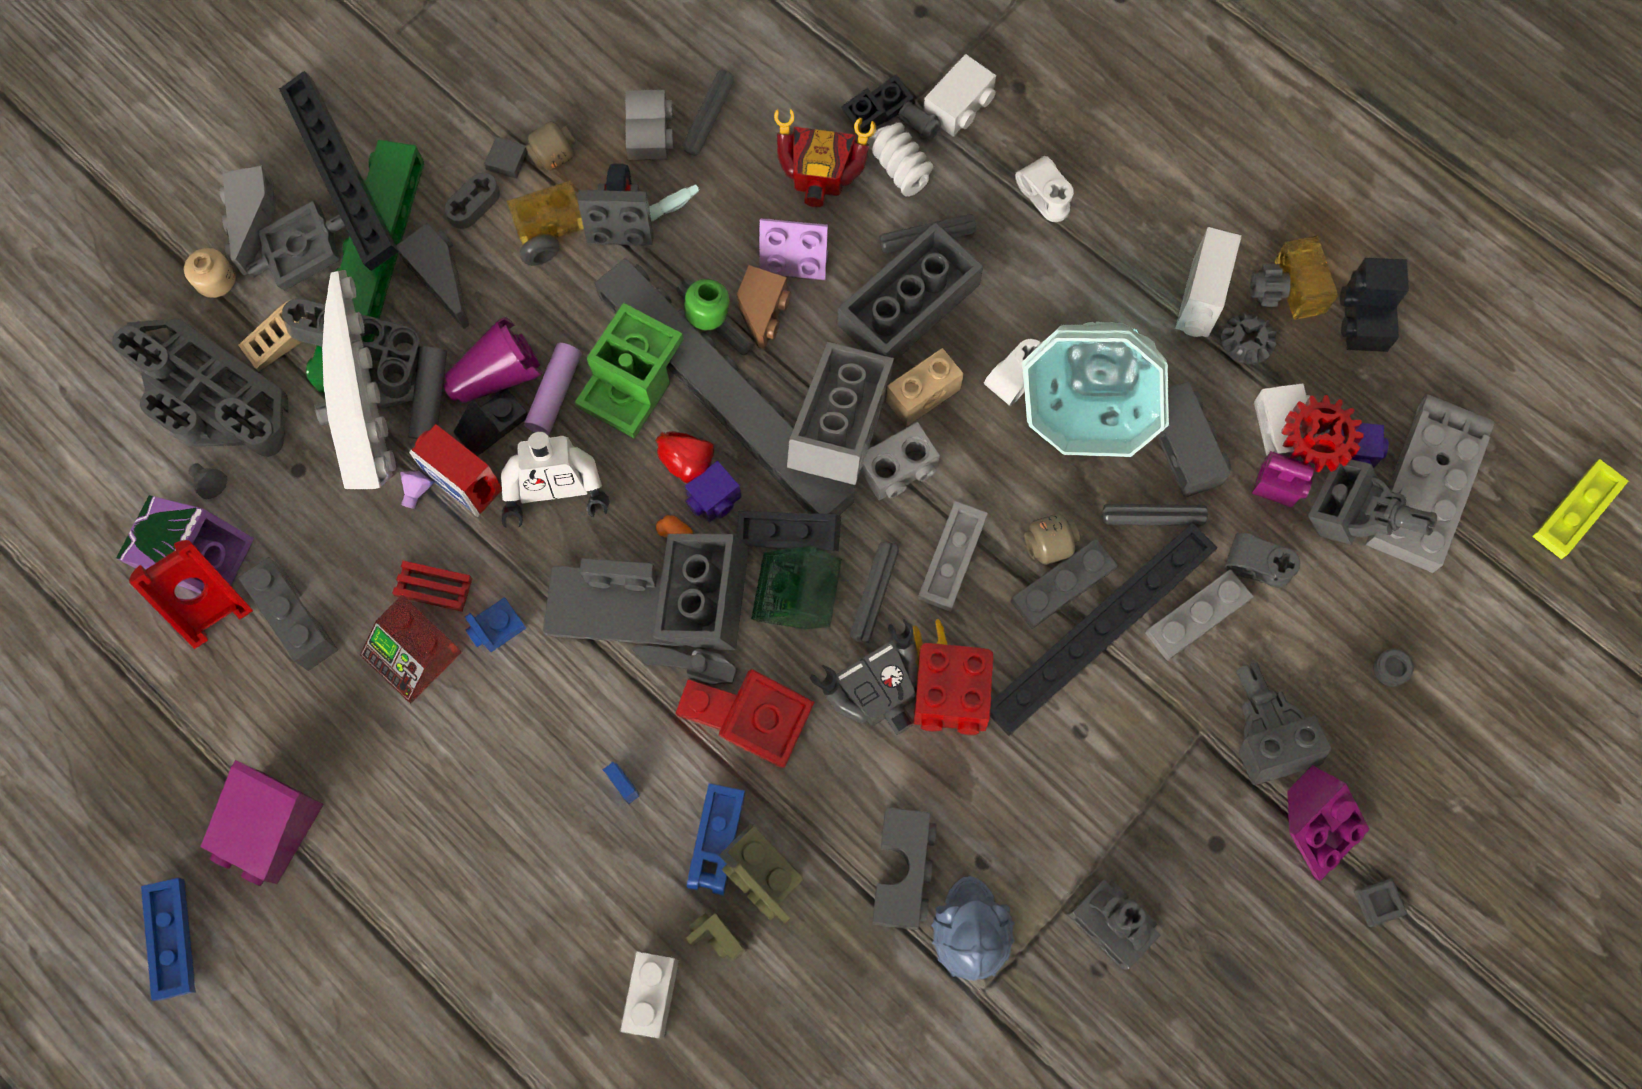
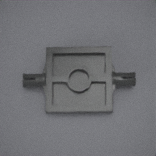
M311 201L259 230L258 235L262 243V257L246 265L248 273L255 278L269 269L274 276L276 285L285 291L338 262L341 259L334 243V232L345 227L340 215L338 214L326 221L321 206L315 201Z

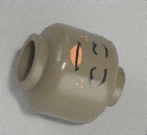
M550 121L528 135L529 144L525 147L539 169L544 167L552 171L571 160L574 156L571 145L575 144L576 141L566 125L560 128L557 123Z
M1053 514L1032 521L1029 526V532L1024 533L1030 557L1033 560L1038 559L1045 565L1072 557L1075 552V543L1080 541L1076 524L1074 522L1068 523L1067 519L1061 514Z

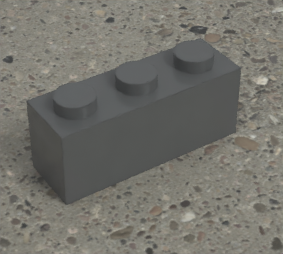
M1189 381L1168 388L1169 426L1157 435L1184 498L1223 485L1231 474L1230 460L1225 452L1220 451L1216 442V429L1211 421L1206 420L1202 411V398L1197 391H1193Z

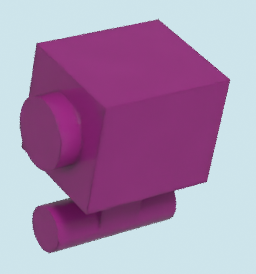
M1270 451L1261 463L1252 494L1292 508L1300 498L1305 499L1313 481L1311 478L1314 468L1311 465L1302 464L1301 461Z

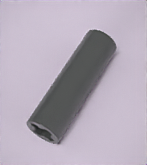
M425 346L419 347L409 438L418 439L423 432L430 430L435 424L438 425L447 350Z

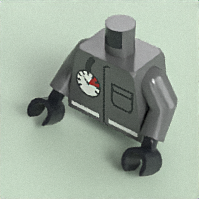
M903 619L905 630L901 634H896L892 624L888 626L889 634L897 641L896 646L893 641H890L837 674L830 667L822 665V668L827 672V676L822 682L815 675L811 674L810 676L811 682L823 689L824 695L837 713L858 723L867 722L870 726H874L886 719L896 735L901 734L914 725L912 718L904 707L915 700L919 658L914 642L911 639L914 633L913 627L905 619Z

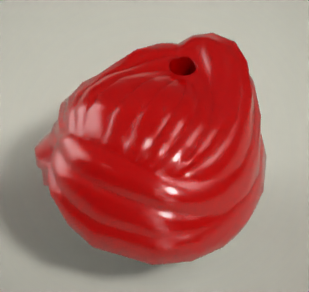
M676 431L661 432L660 436L655 440L658 446L657 453L660 461L670 473L680 478L686 484L703 474L711 466L715 445L709 441Z

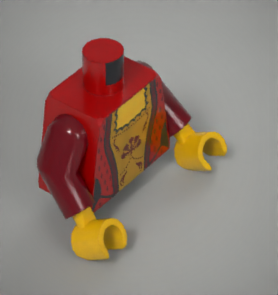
M779 109L776 110L774 118L780 126V132L777 133V158L786 177L794 179V189L806 192L805 204L810 207H821L824 204L825 195H840L843 186L850 185L863 172L870 146L867 141L876 132L875 122L872 121L870 131L863 134L860 130L863 118H859L854 125L855 132L859 135L858 140H855V134L794 127L793 132H790V125L794 122L793 111L790 109V121L788 123H781L778 119Z

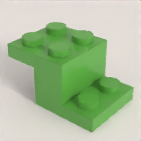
M623 303L587 356V361L593 375L576 399V407L635 439L670 385L666 366L683 342V334Z

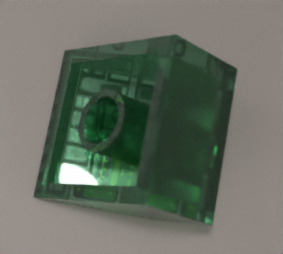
M812 545L764 552L751 620L800 629L830 627L842 559Z

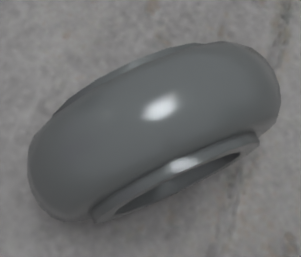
M550 234L535 236L522 246L520 250L521 260L530 266L544 264L557 255L559 241Z

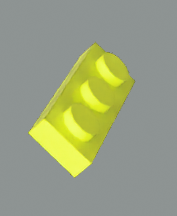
M1598 459L1532 537L1560 559H1563L1571 552L1629 481L1601 459Z

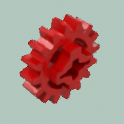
M1324 395L1319 403L1314 396H1310L1305 404L1299 401L1293 411H1290L1286 416L1285 421L1287 424L1281 430V434L1289 436L1284 441L1283 446L1287 448L1293 447L1294 449L1290 458L1296 459L1300 456L1303 458L1302 464L1307 466L1310 463L1315 464L1316 472H1320L1325 465H1327L1331 472L1337 469L1339 463L1346 466L1352 459L1351 456H1355L1361 447L1358 443L1364 437L1363 433L1355 431L1362 424L1361 420H1352L1350 417L1355 410L1349 408L1344 411L1341 408L1343 404L1341 399L1335 404H1331L1328 395ZM1300 430L1304 433L1303 439L1301 437Z

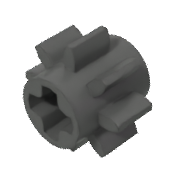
M1262 264V271L1259 270V272L1252 273L1250 280L1251 297L1258 298L1257 301L1261 302V306L1277 307L1278 300L1289 296L1291 284L1289 273H1283V268H1279V264Z

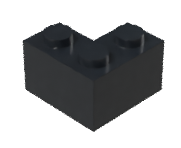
M1364 258L1358 269L1352 272L1351 279L1347 285L1342 287L1340 305L1345 307V317L1341 325L1342 337H1346L1347 350L1388 352L1399 338L1397 306L1409 291L1407 259Z

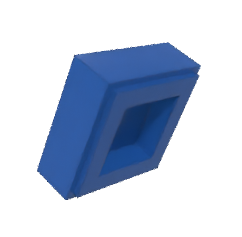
M612 762L603 769L629 804L639 797L638 794L640 793L617 763Z

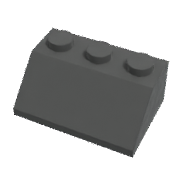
M668 534L653 637L700 649L736 650L749 547L734 534Z

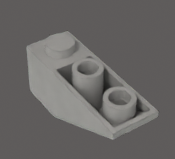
M262 165L222 173L224 186L220 187V196L223 204L226 206V215H223L222 221L224 229L229 236V244L225 245L226 256L230 264H235L243 275L248 274L246 265L254 262L262 244L258 231L270 225L276 212L273 182Z

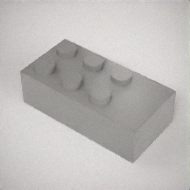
M827 342L789 439L787 468L856 485L886 399L887 385L891 381L894 358Z

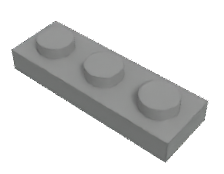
M956 501L954 502L918 595V600L950 612L952 611L986 521L987 512Z
M1230 569L1147 629L1145 634L1168 661L1249 602L1254 596Z

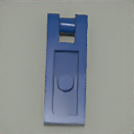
M708 784L689 870L687 888L699 890V887L713 889L712 893L725 894L728 876L721 869L726 863L718 855L736 839L746 794L745 790ZM705 861L718 863L716 874L703 872Z

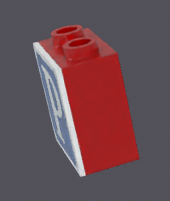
M437 424L430 430L423 432L418 437L415 447L409 452L428 478L477 517L502 491V486L489 465Z

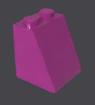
M235 760L200 847L212 853L209 858L212 862L227 869H230L232 864L243 869L241 877L256 885L261 886L264 881L277 884L324 804L264 772Z

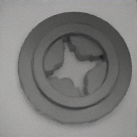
M1242 312L1239 316L1231 317L1222 330L1221 341L1224 350L1232 359L1243 364H1257L1265 361L1273 353L1277 345V331H1273L1271 328L1270 320H1263L1258 316V313L1246 315ZM1244 331L1247 334L1257 331L1255 342L1250 340L1241 345L1245 335Z

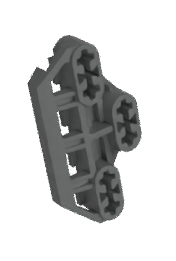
M181 319L129 322L114 334L112 339L113 348L128 363L141 372L145 393L140 399L141 410L159 427L189 447L246 445L264 457L273 456L281 450L284 442L283 436L285 435L283 409L288 412V396L274 383ZM167 328L172 332L169 334L170 339L166 342H163L154 335L149 337L145 334L146 331ZM190 346H193L197 349L193 355L205 364L199 367L189 359L184 362L180 357ZM135 348L143 349L160 364L151 363L145 356L138 353ZM227 370L232 373L229 380L241 389L235 392L225 384L220 387L216 382ZM262 395L268 398L264 404L273 410V417L261 409L256 411L252 408ZM164 407L170 409L176 416L188 423L189 426L187 428L181 426L161 410ZM237 417L244 419L264 436L262 438L255 436L247 427L241 425L235 419Z

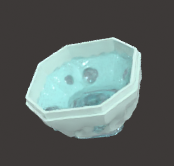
M1088 322L1083 325H1061L1022 362L1027 423H1029V427L1063 455L1131 457L1169 426L1167 361L1156 349L1154 341L1139 334L1137 329H1133L1124 323Z

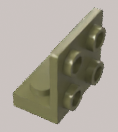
M750 824L718 855L726 863L721 870L744 893L749 889L751 890L747 897L770 921L777 916L785 924L790 917L778 904L803 878L753 824Z

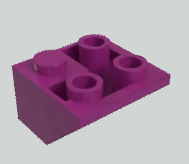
M1312 765L1287 791L1289 833L1314 878L1321 881L1331 870L1336 868L1339 861L1355 844H1358L1370 829L1347 784Z

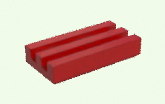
M402 561V572L398 574L396 579L398 584L392 592L395 597L463 612L473 580L470 575ZM416 573L420 575L461 583L462 587H456L421 578H416L410 576V574ZM409 584L458 595V600L455 601L406 590V586Z

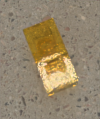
M571 180L507 201L522 245L538 235L550 234L557 238L584 229L578 200Z

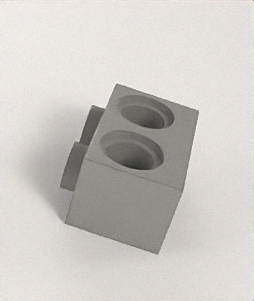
M916 422L868 449L860 472L879 501L887 496L891 499L903 493L907 488L906 485L917 479L921 482L934 475L937 471L936 468H938L940 455L920 424ZM911 451H917L923 455V458L913 461L906 454ZM880 468H889L894 474L891 477L883 478L876 471Z

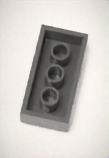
M934 223L838 307V326L864 351L891 357L896 361L980 285L983 265L937 223Z

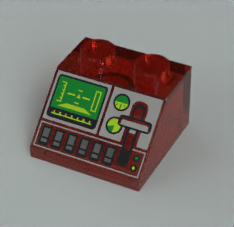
M401 595L375 621L360 656L411 704L462 651L408 599Z

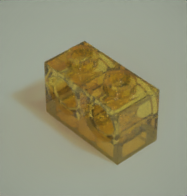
M1318 235L1285 242L1274 262L1279 264V268H1283V273H1289L1291 284L1287 301L1293 319L1326 314L1337 298L1338 293Z

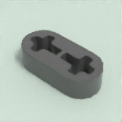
M488 173L475 174L448 199L444 210L452 226L458 229L469 228L496 203L500 191L495 178ZM483 187L486 189L489 187L490 190L487 193L484 191L479 192L478 188ZM457 209L462 211L466 209L467 213L462 215L461 213L456 214L455 211Z

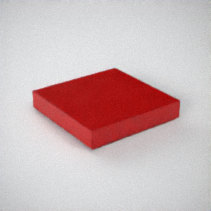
M750 669L718 736L780 768H785L815 702Z

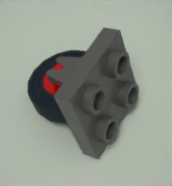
M610 164L606 184L599 183L598 190H579L578 205L587 243L598 245L628 244L632 246L653 244V228L647 192L639 191V184H632L628 165Z

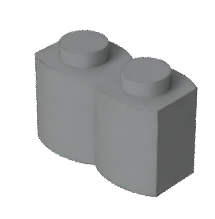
M627 90L625 107L628 160L667 159V149H673V129H667V120H673L672 100H666L665 90Z

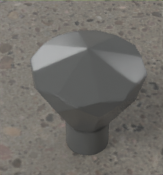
M198 463L190 466L189 474L194 478L196 493L201 498H215L226 488L227 476L221 470L203 468Z

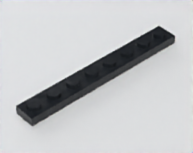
M304 70L280 87L279 90L363 264L372 271L399 251L312 77Z
M1192 522L996 696L990 703V717L1010 736L1210 557L1218 547Z

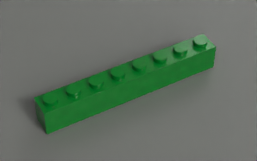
M378 140L375 152H371L369 156L367 179L363 181L395 245H398L402 242L424 167V161L416 145ZM349 236L343 243L341 266L335 272L346 270L347 277L353 278L356 288V298H352L355 313L360 312L362 315L380 319L398 253L371 271L363 264ZM375 334L363 336L362 341L373 342ZM316 345L314 356L307 363L306 375L318 392L325 393L323 351L321 346Z

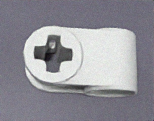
M1043 156L1016 172L1015 178L1019 189L1032 201L1045 219L1051 222H1060L1068 217L1070 202L1074 194L1073 187L1058 171L1056 165L1049 157Z
M1026 339L1019 343L1008 357L991 371L984 382V385L1009 406L1013 405L1025 392L1022 362L1040 345L1041 342L1036 339Z

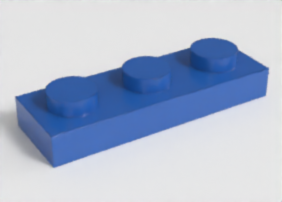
M175 878L141 886L151 1001H160L195 993L185 880Z

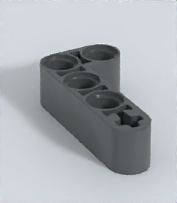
M297 298L288 301L282 309V317L288 334L298 341L323 347L326 305ZM361 314L364 322V333H361V339L367 334L378 336L373 342L362 341L364 348H369L372 360L379 361L377 375L381 391L390 398L398 399L404 397L410 391L416 373L420 347L417 333L407 326ZM400 343H409L412 345V348L408 351H399L396 349V346ZM394 373L403 376V379L396 383H390L386 380L390 374Z

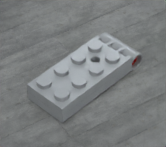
M1426 394L1417 408L1388 487L1392 492L1404 495L1406 499L1405 506L1436 513L1437 522L1435 528L1428 526L1433 529L1431 535L1428 536L1400 527L1396 531L1392 530L1391 535L1376 533L1369 536L1366 545L1431 573L1442 567L1490 440L1489 436L1492 432L1494 421ZM1436 459L1441 461L1443 465H1440Z

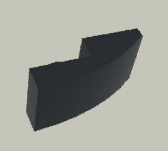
M896 74L872 92L867 87L841 107L854 125L859 118H863L860 130L864 132L870 130L872 121L875 122L877 127L899 115L905 103L911 102L914 105L916 102Z

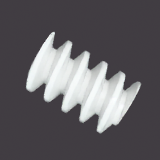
M902 123L882 127L876 130L875 134L868 139L869 149H872L873 155L879 159L881 166L887 169V174L894 178L895 185L901 188V193L904 196L917 194L927 185L929 174L933 170L934 165L930 161L924 163L926 160L925 153H917L919 145L916 142H911L912 136L909 132H904L905 127Z

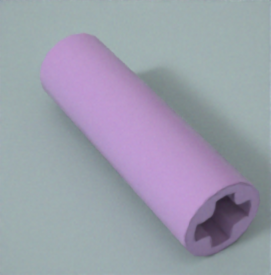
M566 343L556 344L524 422V426L529 430L544 432L547 435L550 434L582 355L581 351L574 346Z

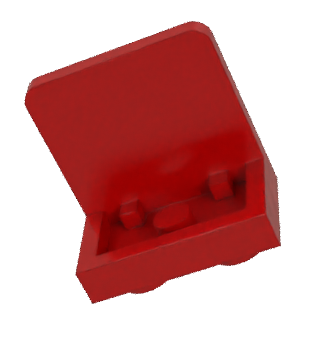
M934 643L923 644L920 648L917 694L913 718L914 725H921V729L932 732L942 731L943 728L957 729L958 733L965 735H977L979 731H986L990 719L993 652L987 648Z

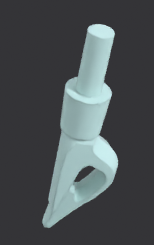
M697 185L683 188L665 197L659 203L649 206L651 222L664 215V213L674 212L683 207L699 191Z

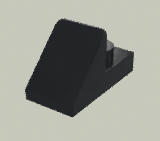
M504 389L482 407L473 399L453 432L462 444L478 457L525 421L528 413L509 390Z

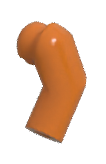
M673 515L664 516L656 524L657 533L666 538L668 534H693L691 527Z

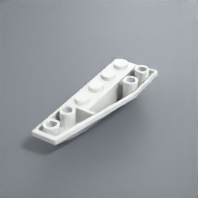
M346 270L336 271L330 274L322 347L323 381L328 421L344 488L376 489L380 488L393 476L392 471L396 470V462L393 452L391 450L387 451L384 437H388V427L384 416L379 417L376 404L380 403L379 388L376 382H371L369 368H372L371 353L368 347H363L361 333H364V322L360 312L355 313L352 299L356 298L355 284L352 277H347Z

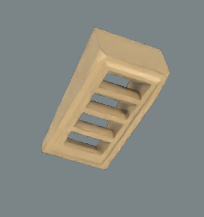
M286 303L274 311L238 345L258 372L302 343V341L292 338L287 332L282 317V309ZM280 329L284 332L281 338L276 334ZM268 337L274 342L271 347L264 341ZM258 344L264 351L260 357L253 349Z

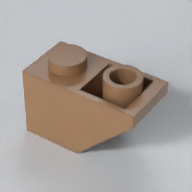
M748 265L737 292L738 306L758 348L765 350L768 340H774L780 324L777 318L780 310L785 311L791 298V291L787 289V277Z

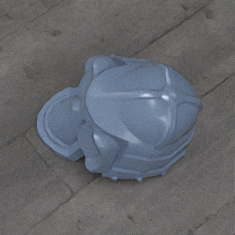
M963 877L948 891L945 900L946 905L936 907V917L931 924L934 934L932 944L936 948L937 960L943 964L953 977L957 976L975 981L992 975L995 976L1004 963L1009 960L1012 943H1014L1013 925L1015 922L1012 921L1010 916V906L995 903L990 889L981 880L975 877Z

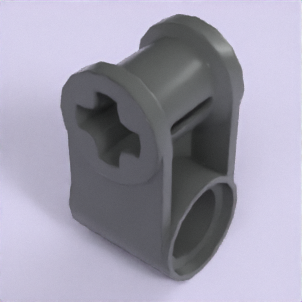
M1249 533L1235 534L1225 569L1227 571L1231 569L1237 576L1250 578L1279 588L1287 585L1293 576L1297 574L1301 562L1296 552L1290 548L1265 541ZM1277 562L1283 564L1282 570L1285 571L1284 573L1278 571Z

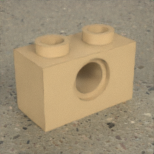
M941 348L887 385L886 402L907 427L961 390L964 373L946 351Z

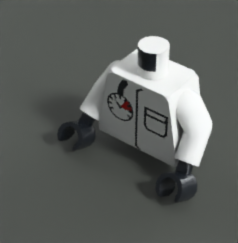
M544 432L533 433L528 438V441L518 443V455L510 457L501 473L502 500L506 501V505L502 509V525L505 528L506 517L509 515H516L519 518V527L523 523V511L517 505V500H520L522 504L587 495V491H589L588 514L594 517V503L601 504L604 507V513L607 514L610 503L609 497L599 490L602 484L594 458L578 447H574L568 437L558 436L549 438Z

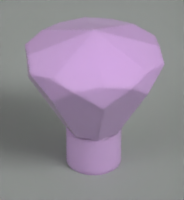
M421 471L400 472L405 494L401 505L415 509L418 498L434 482Z

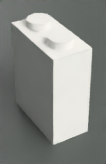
M1207 227L1193 258L1175 329L1182 330L1187 335L1194 337L1209 336L1224 308L1241 235Z

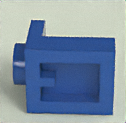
M505 597L476 617L471 613L465 616L470 624V627L465 631L477 647L483 644L490 652H493L526 629V626Z

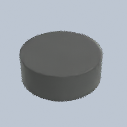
M1389 649L1375 659L1373 670L1376 678L1382 684L1396 687L1404 684L1412 677L1414 665L1410 656L1404 651Z

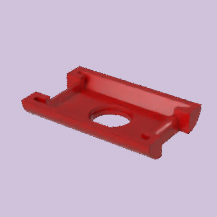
M181 540L174 543L176 549L174 552L149 568L145 569L142 565L138 566L132 572L129 583L196 649L208 641L205 629L232 612L240 620L251 613L253 609L191 541ZM187 578H199L204 582L203 591L195 598L181 599L175 594L176 585Z

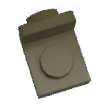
M705 913L688 927L692 933L686 937V940L693 946L711 932L714 937L709 940V943L722 959L729 955L732 960H736L747 951L716 913L711 917Z

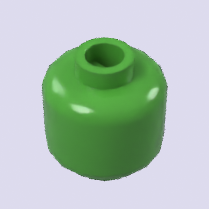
M700 279L691 284L687 289L684 302L685 317L691 325L702 330H713L724 323L730 303L729 293L724 285L711 279Z

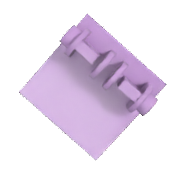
M760 218L759 268L781 276L825 280L826 263L828 260V225Z

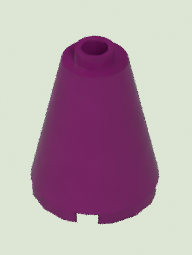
M502 317L445 374L446 382L443 383V387L453 401L459 399L462 403H466L473 399L475 400L536 379L543 374V371L537 369L541 365L522 333L514 335L510 330L515 324L509 318Z

